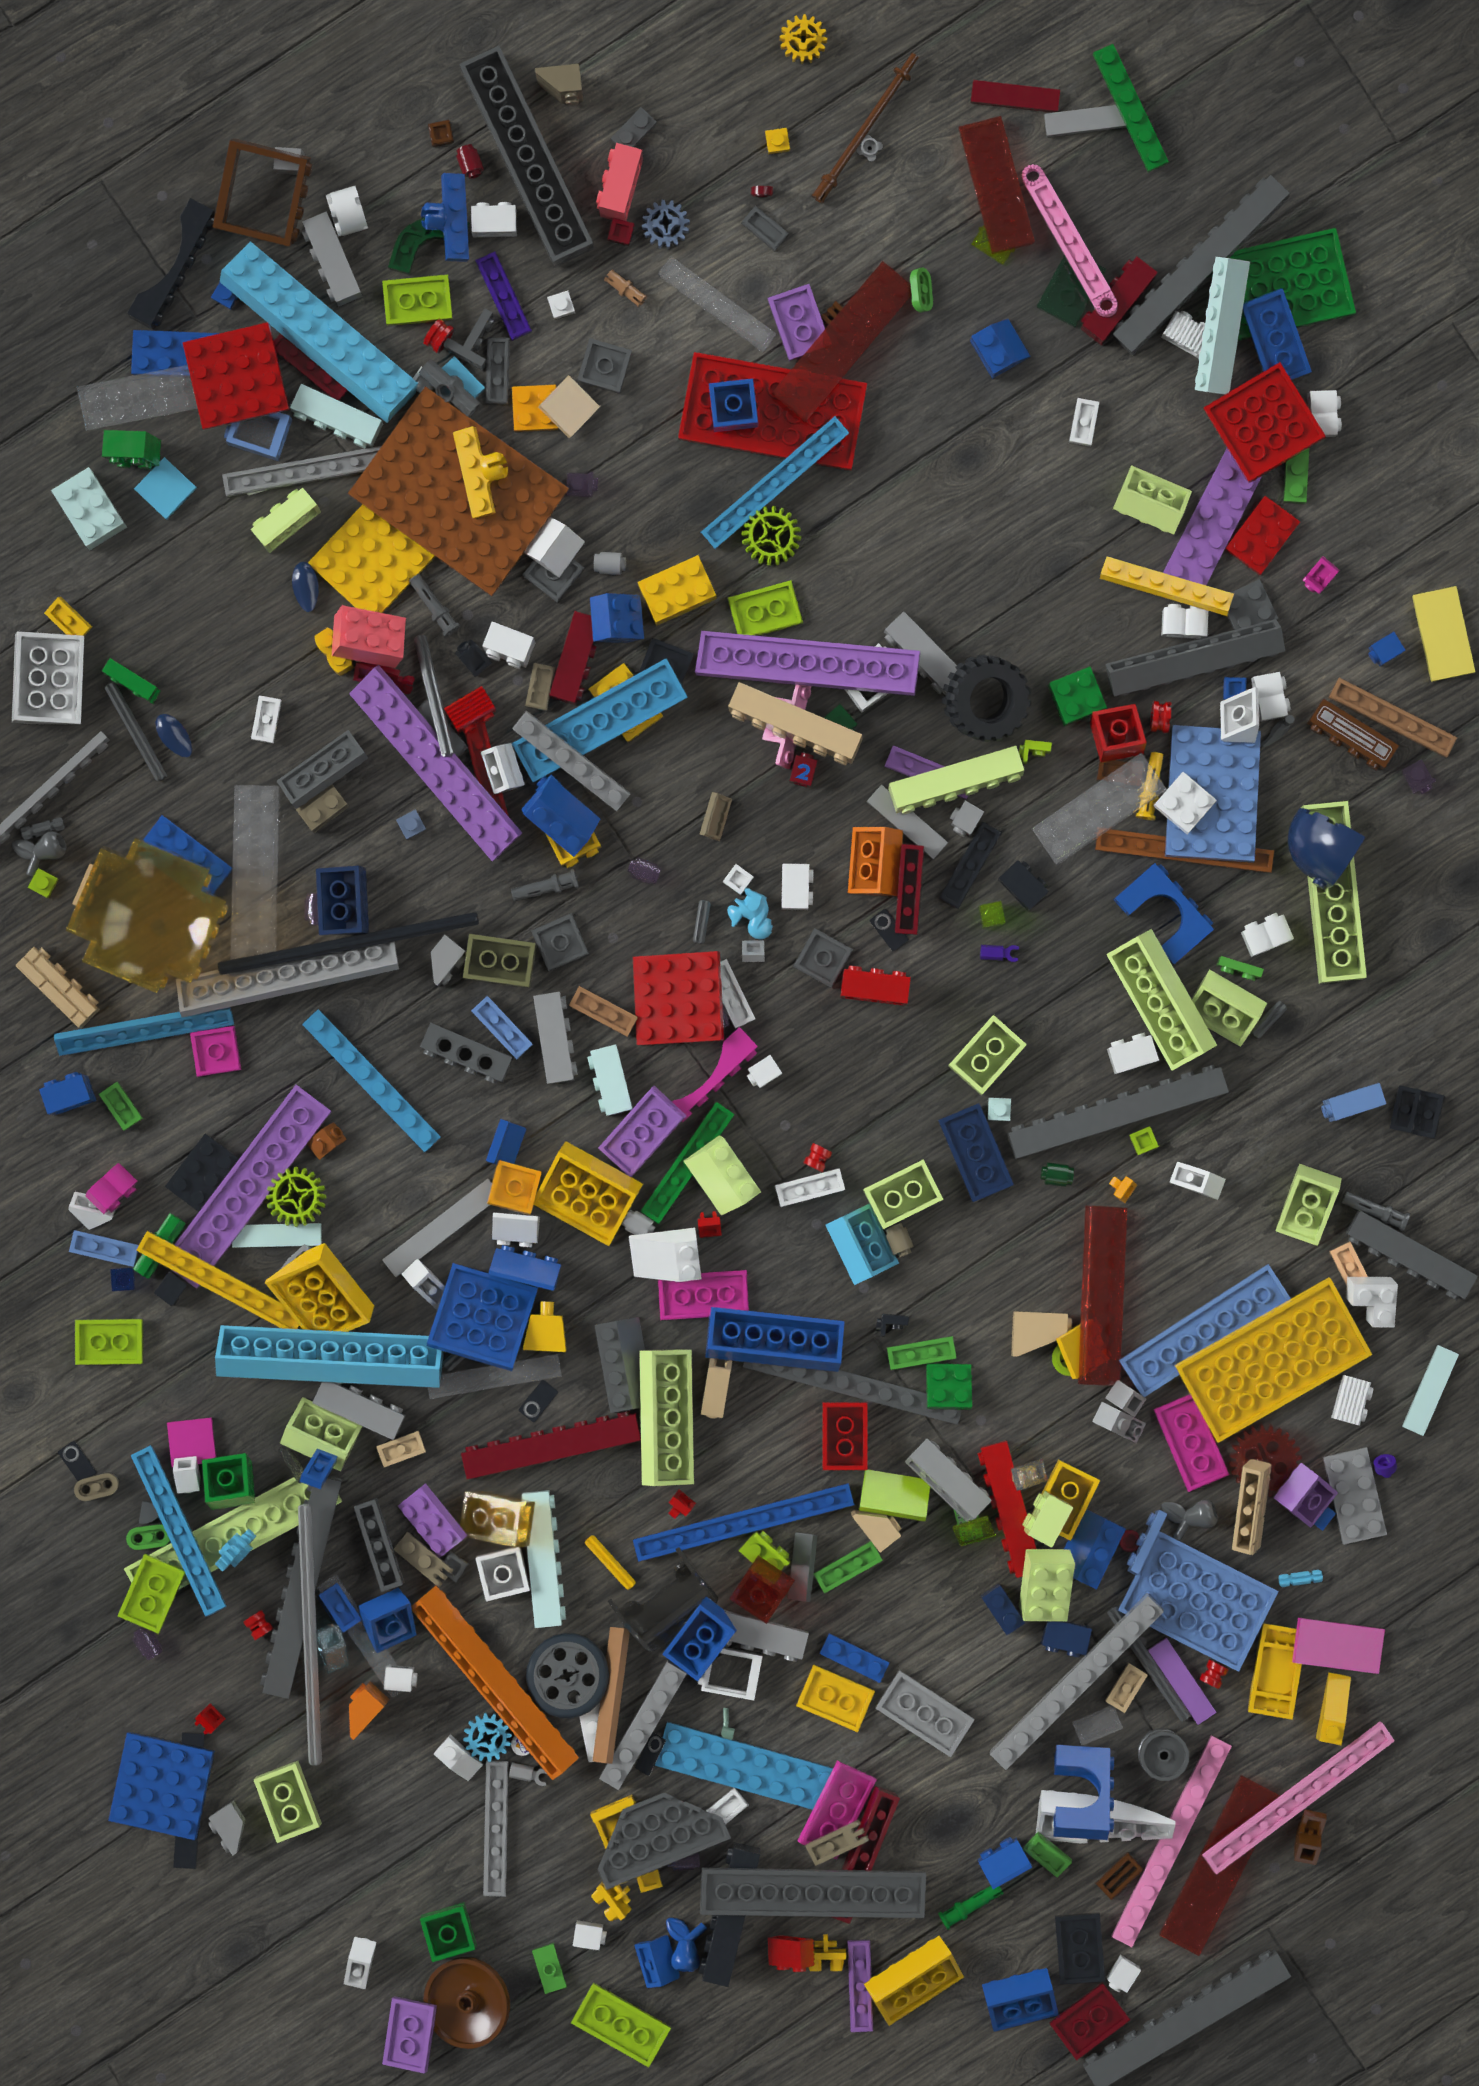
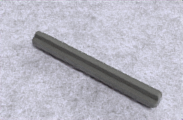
M114 682L108 684L105 690L155 780L162 781L167 777V774L117 684Z

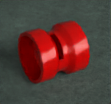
M813 1143L810 1148L811 1153L805 1158L803 1163L823 1172L826 1167L825 1162L827 1159H830L833 1152Z
M262 1610L243 1621L246 1628H250L252 1631L251 1636L254 1640L274 1629L271 1623L265 1620V1614Z
M1209 1659L1206 1664L1208 1671L1206 1670L1202 1673L1199 1679L1220 1689L1222 1685L1221 1676H1226L1229 1669Z

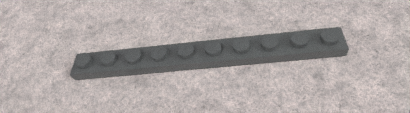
M744 1362L743 1364L744 1368L957 1425L962 1411L956 1409H927V1393L842 1370L834 1372Z

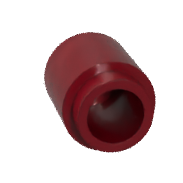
M473 144L458 148L456 150L458 154L456 158L462 174H465V177H469V179L479 177L484 167L477 149L473 147Z

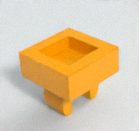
M1127 1176L1123 1181L1113 1177L1109 1183L1116 1189L1114 1195L1123 1203H1126L1137 1187V1184Z

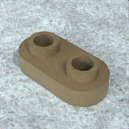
M112 1473L84 1478L76 1483L74 1493L81 1501L109 1496L118 1490L119 1480ZM106 1480L112 1482L110 1488L105 1487L104 1483ZM85 1485L90 1487V1492L88 1494L83 1492V1487Z

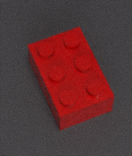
M849 966L848 969L843 971L840 998L906 1006L908 1004L911 977H906V972L893 971L892 975L884 974L882 969L871 968L870 972L862 971V967Z
M822 1402L823 1470H868L867 1402Z

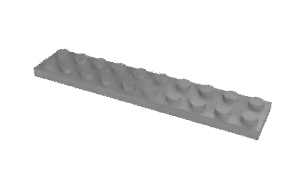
M395 941L220 975L219 971L215 970L176 979L181 1017L398 970L399 964Z

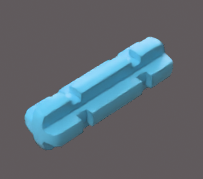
M1313 1570L1311 1573L1305 1571L1291 1573V1575H1279V1585L1281 1587H1287L1290 1584L1295 1586L1310 1584L1312 1581L1313 1583L1323 1581L1321 1570Z

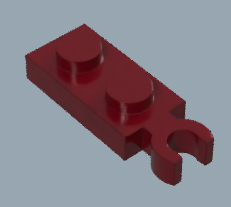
M357 661L353 680L361 682L378 665ZM379 665L403 693L411 694L413 687L407 684L413 685L414 677L409 675L400 676V670Z

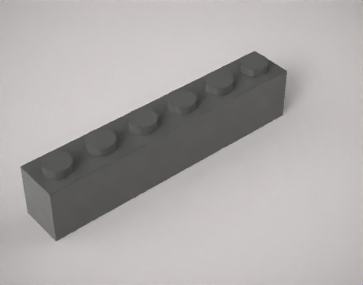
M1357 1211L1345 1235L1349 1236L1348 1241L1359 1247L1361 1244L1369 1247V1253L1380 1257V1255L1387 1257V1263L1396 1268H1399L1400 1265L1408 1269L1407 1274L1416 1279H1419L1420 1276L1428 1280L1426 1282L1427 1285L1436 1290L1441 1287L1447 1291L1445 1295L1456 1301L1459 1298L1466 1299L1478 1277L1362 1211Z

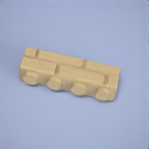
M33 947L16 964V967L78 1028H83L100 1010L96 1006L99 1002L91 994L86 996L81 991L83 987L74 978L70 981L64 975L67 971L59 963L54 965L49 960L51 955L45 949Z
M1250 1459L1243 1466L1232 1550L1253 1555L1261 1547L1264 1525L1263 1516L1266 1511L1270 1481L1269 1474L1271 1473L1272 1466L1270 1463Z

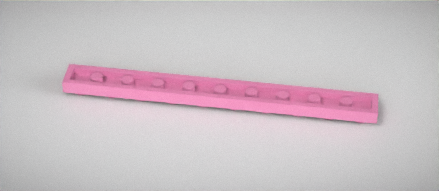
M1378 1722L1203 1853L1202 1856L1213 1872L1218 1874L1393 1743L1394 1739L1384 1724Z
M1212 1735L1210 1736L1169 1818L1176 1823L1173 1837L1170 1839H1159L1111 1935L1113 1938L1130 1947L1133 1946L1232 1747L1230 1744Z

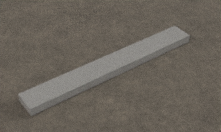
M382 446L222 474L226 497L363 473Z

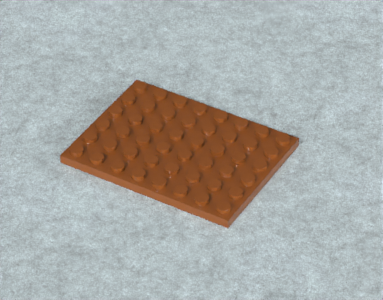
M425 386L348 492V495L492 597L565 497L569 488L474 420L467 417L450 403L444 402L443 398ZM472 426L477 429L482 454L485 456L495 452L501 453L507 461L502 466L503 468L508 467V475L505 478L490 483L496 513L477 519L472 518L453 432Z

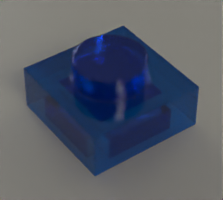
M133 1268L110 1269L112 1291L135 1290Z

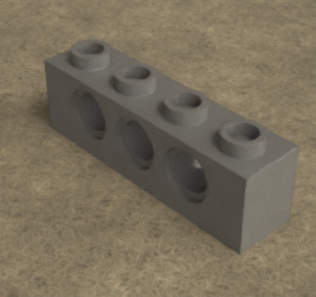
M431 1022L420 1046L425 1049L424 1054L436 1058L437 1055L445 1058V1063L456 1067L457 1063L465 1066L464 1071L475 1076L478 1072L486 1075L485 1080L496 1085L498 1081H504L513 1060L512 1057ZM443 1040H449L452 1044L448 1052L440 1050V1043ZM465 1048L470 1049L472 1052V1057L468 1061H463L460 1058V1052ZM485 1057H489L492 1060V1066L487 1070L482 1069L480 1066L481 1060Z
M375 1498L355 1505L354 1509L381 1592L403 1585L405 1582L395 1551L393 1550L394 1548L378 1499Z

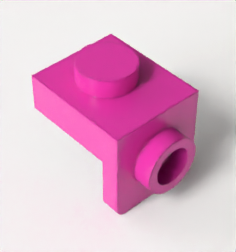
M1322 556L1303 581L1307 589L1313 593L1317 592L1320 594L1340 570Z

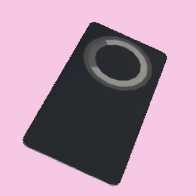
M883 909L870 919V923L892 951H895L909 940L905 934L895 933L896 922L886 909Z
M542 1380L519 1408V1412L530 1421L535 1422L558 1394V1391L545 1380Z
M72 1441L58 1451V1454L77 1481L96 1474L95 1469L75 1441Z
M652 1732L635 1768L649 1776L666 1740Z

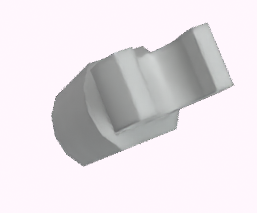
M512 1762L509 1778L528 1782L534 1780L540 1786H546L547 1783L539 1779L541 1773L547 1774L543 1768L534 1770V1767Z

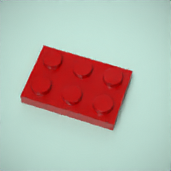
M1264 496L1225 550L1258 575H1261L1300 521L1267 496Z

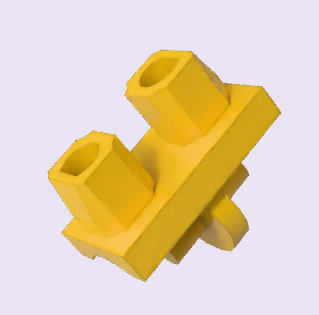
M601 1882L596 1888L597 1890L591 1895L597 1904L603 1901L608 1903L610 1907L604 1913L610 1922L618 1918L621 1921L632 1910L628 1905L631 1901L627 1896V1893L631 1890L629 1886L622 1889L618 1885L605 1890L603 1882Z
M823 1934V1941H814L815 1948L823 1947V1949H814L815 1960L813 1962L815 1965L809 1967V1970L821 1971V1960H830V1971H842L844 1960H846V1948L828 1949V1947H837V1941H828V1934Z

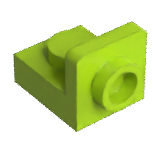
M1025 740L1024 745L1019 746L1022 764L1027 763L1028 752H1032L1033 756L1045 757V754H1050L1052 743Z

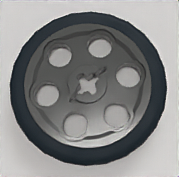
M573 1633L554 1635L544 1640L531 1655L526 1672L527 1687L533 1701L549 1715L569 1719L580 1717L593 1710L605 1695L609 1682L607 1661L599 1647L584 1636ZM558 1648H563L566 1651V1657L562 1661H558L555 1658V1651ZM580 1652L586 1653L588 1657L584 1665H579L576 1661V1656ZM544 1665H548L552 1669L551 1676L548 1678H543L540 1674V1670ZM566 1669L568 1672L575 1673L573 1674V1676L570 1677L569 1682L567 1679H559L556 1681L557 1678H561L563 1675H565ZM588 1673H591L595 1678L592 1686H586L583 1682L584 1676ZM552 1686H555L559 1691L556 1699H550L547 1694L548 1689ZM574 1690L580 1694V1700L575 1704L569 1700V1694Z

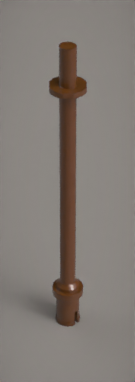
M914 53L910 54L901 69L894 68L896 76L831 172L826 175L823 174L821 177V183L811 195L817 202L823 204L830 191L837 187V177L903 80H911L908 73L919 58Z

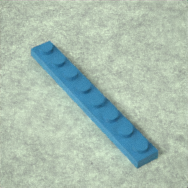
M834 416L702 530L701 533L716 549L750 519L749 516H754L756 510L760 511L846 437L849 434L847 429Z
M231 1007L183 1018L180 1012L56 1033L54 1034V1041L59 1056L231 1026L234 1025V1018Z
M319 1009L302 1024L424 1152L441 1138Z
M150 1445L132 1454V1460L204 1615L208 1617L226 1608L227 1605L153 1446Z

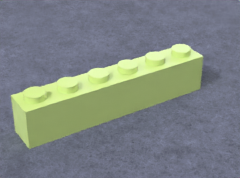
M1013 746L889 783V792L896 814L900 812L908 814L920 806L928 808L936 805V802L940 800L948 802L956 799L957 795L964 793L972 795L977 793L978 789L987 787V789L998 787L999 783L1008 781V783L1016 782L1023 776L1024 767L1017 746Z

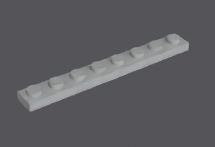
M102 731L0 824V844L9 839L11 836L9 833L15 827L19 829L26 823L27 820L25 818L30 813H37L43 807V801L47 798H53L59 792L58 788L64 782L68 784L76 776L74 773L80 767L82 769L87 767L95 753L100 754L108 747L107 742L110 739Z

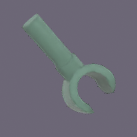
M723 1708L721 1736L732 1740L735 1729L728 1727L729 1708Z

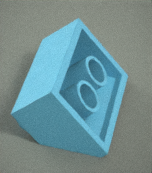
M870 1203L826 1224L827 1230L854 1285L899 1264L896 1256L893 1255L886 1235Z

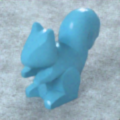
M746 888V898L744 900L735 899L739 906L731 905L727 909V913L732 921V927L736 926L742 917L750 920L748 924L749 934L755 939H765L770 936L773 928L771 919L767 918L769 911L766 901L767 897Z

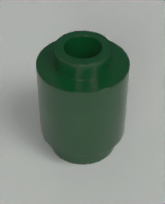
M1048 1162L1046 1167L1042 1166L1041 1180H1044L1045 1185L1062 1187L1072 1185L1074 1168L1065 1164Z

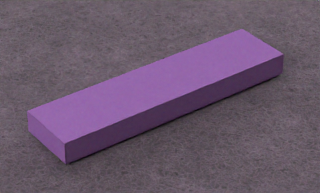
M892 746L884 767L912 777L945 766ZM965 793L957 795L958 797L963 798L965 800L968 797V795H966Z
M1166 1637L1147 1649L1198 1725L1216 1713Z
M848 1940L851 2032L873 2031L872 1998L864 1986L871 1979L870 1940Z

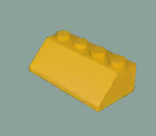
M937 1936L916 1951L909 1953L896 1964H892L879 1975L872 1977L864 1986L890 2026L964 1978L946 1944L940 1936Z

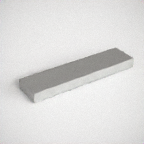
M1116 105L1044 114L1047 137L1126 128Z
M880 785L867 800V803L897 829L903 830V834L914 844L925 846L924 852L930 858L934 859L948 844L945 839L914 812L908 814L900 812L896 814L890 792L883 785Z

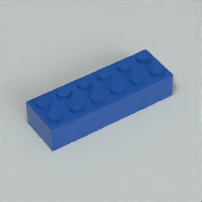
M711 1307L705 1358L838 1372L842 1359L844 1321Z

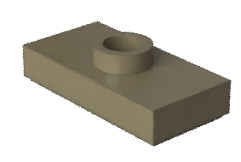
M534 663L525 707L547 711L556 667Z
M712 792L700 835L720 841L732 802L731 798Z

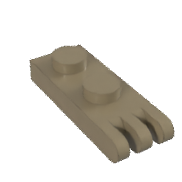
M409 1532L404 1535L393 1549L439 1588L442 1583L437 1579V1576H440L443 1580L448 1578L442 1570L445 1569L449 1573L453 1572V1569Z
M859 1820L805 1845L815 1866L869 1840L867 1836L858 1838L859 1835L865 1832L863 1828L854 1830L855 1827L861 1824Z

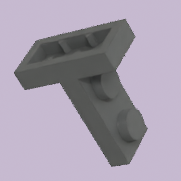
M487 309L483 310L463 346L447 338L443 345L444 349L483 371L487 361L485 358L474 353V351H478L484 341L482 337L485 331L489 332L495 322L493 320V313Z

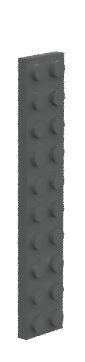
M702 1868L700 1914L924 1918L926 1872Z

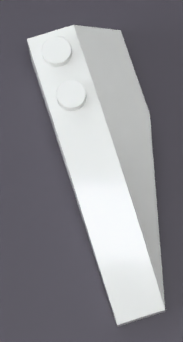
M1041 1790L1036 1833H1041L1049 1841L1087 1843V1839L1053 1837L1056 1806L1084 1808L1095 1803L1099 1797L1074 1792ZM1114 1800V1810L1110 1811V1818H1114V1830L1109 1832L1108 1840H1100V1842H1109V1838H1121L1122 1841H1131L1135 1837H1141L1143 1840L1170 1839L1173 1837L1176 1823L1174 1820L1153 1811Z

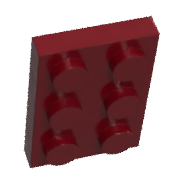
M1102 1982L1049 2022V2024L1074 2058L1078 2060L1130 2021V2018Z

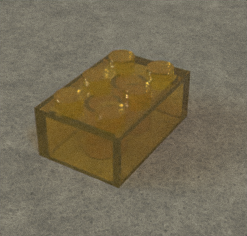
M465 1491L460 1527L468 1535V1538L511 1547H526L530 1545L535 1502L484 1491Z

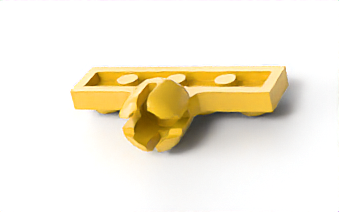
M474 426L453 432L472 518L477 519L496 513L490 483L505 478L508 475V467L503 468L502 466L507 463L504 455L495 452L484 456L481 451L477 429Z

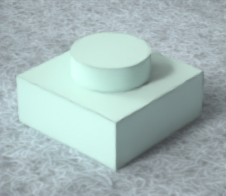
M988 1098L987 1120L1010 1121L1011 1099Z

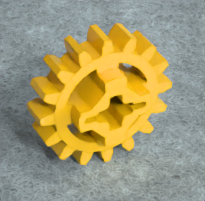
M803 14L802 19L799 20L796 15L794 16L793 23L787 20L788 28L782 27L781 32L785 34L780 35V41L784 42L781 44V50L787 49L785 56L792 55V62L799 58L801 64L804 63L805 59L812 63L813 56L819 59V51H825L823 44L827 43V38L822 36L826 34V29H820L822 26L821 21L816 24L814 23V16L807 20L806 14ZM800 26V28L796 32H792L795 28ZM808 27L812 28L816 33H812ZM801 36H806L805 43L801 42ZM791 45L795 46L799 50V52L794 50L791 47ZM810 47H815L813 50L807 52V50Z

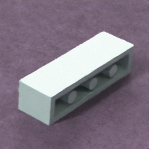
M303 384L300 385L290 407L292 412H294V417L302 421H306V419L314 421V426L322 430L329 428L334 431V435L342 439L349 437L354 440V444L362 448H366V446L373 447L383 426L382 420Z

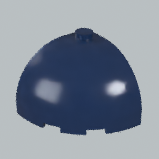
M1299 808L1290 824L1288 832L1290 854L1297 867L1314 880L1312 882L1314 885L1321 889L1325 887L1329 889L1340 878L1365 837L1341 823H1335L1334 825L1329 823L1330 818L1318 812L1310 815V810Z

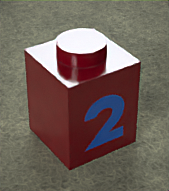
M801 753L800 756H795L789 783L811 788L817 760L813 759V755Z

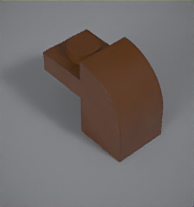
M1304 1809L1302 1819L1299 1821L1296 1831L1294 1861L1317 1865L1322 1848L1321 1836L1327 1820L1325 1813Z

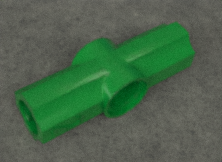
M169 1213L159 1230L154 1234L174 1244L186 1223L172 1213ZM142 1254L133 1269L140 1275L150 1279L160 1263Z

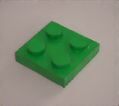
M971 1364L926 1365L927 1409H972Z

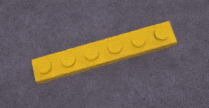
M1106 557L1100 574V579L1225 616L1228 615L1234 596L1230 592L1111 557Z

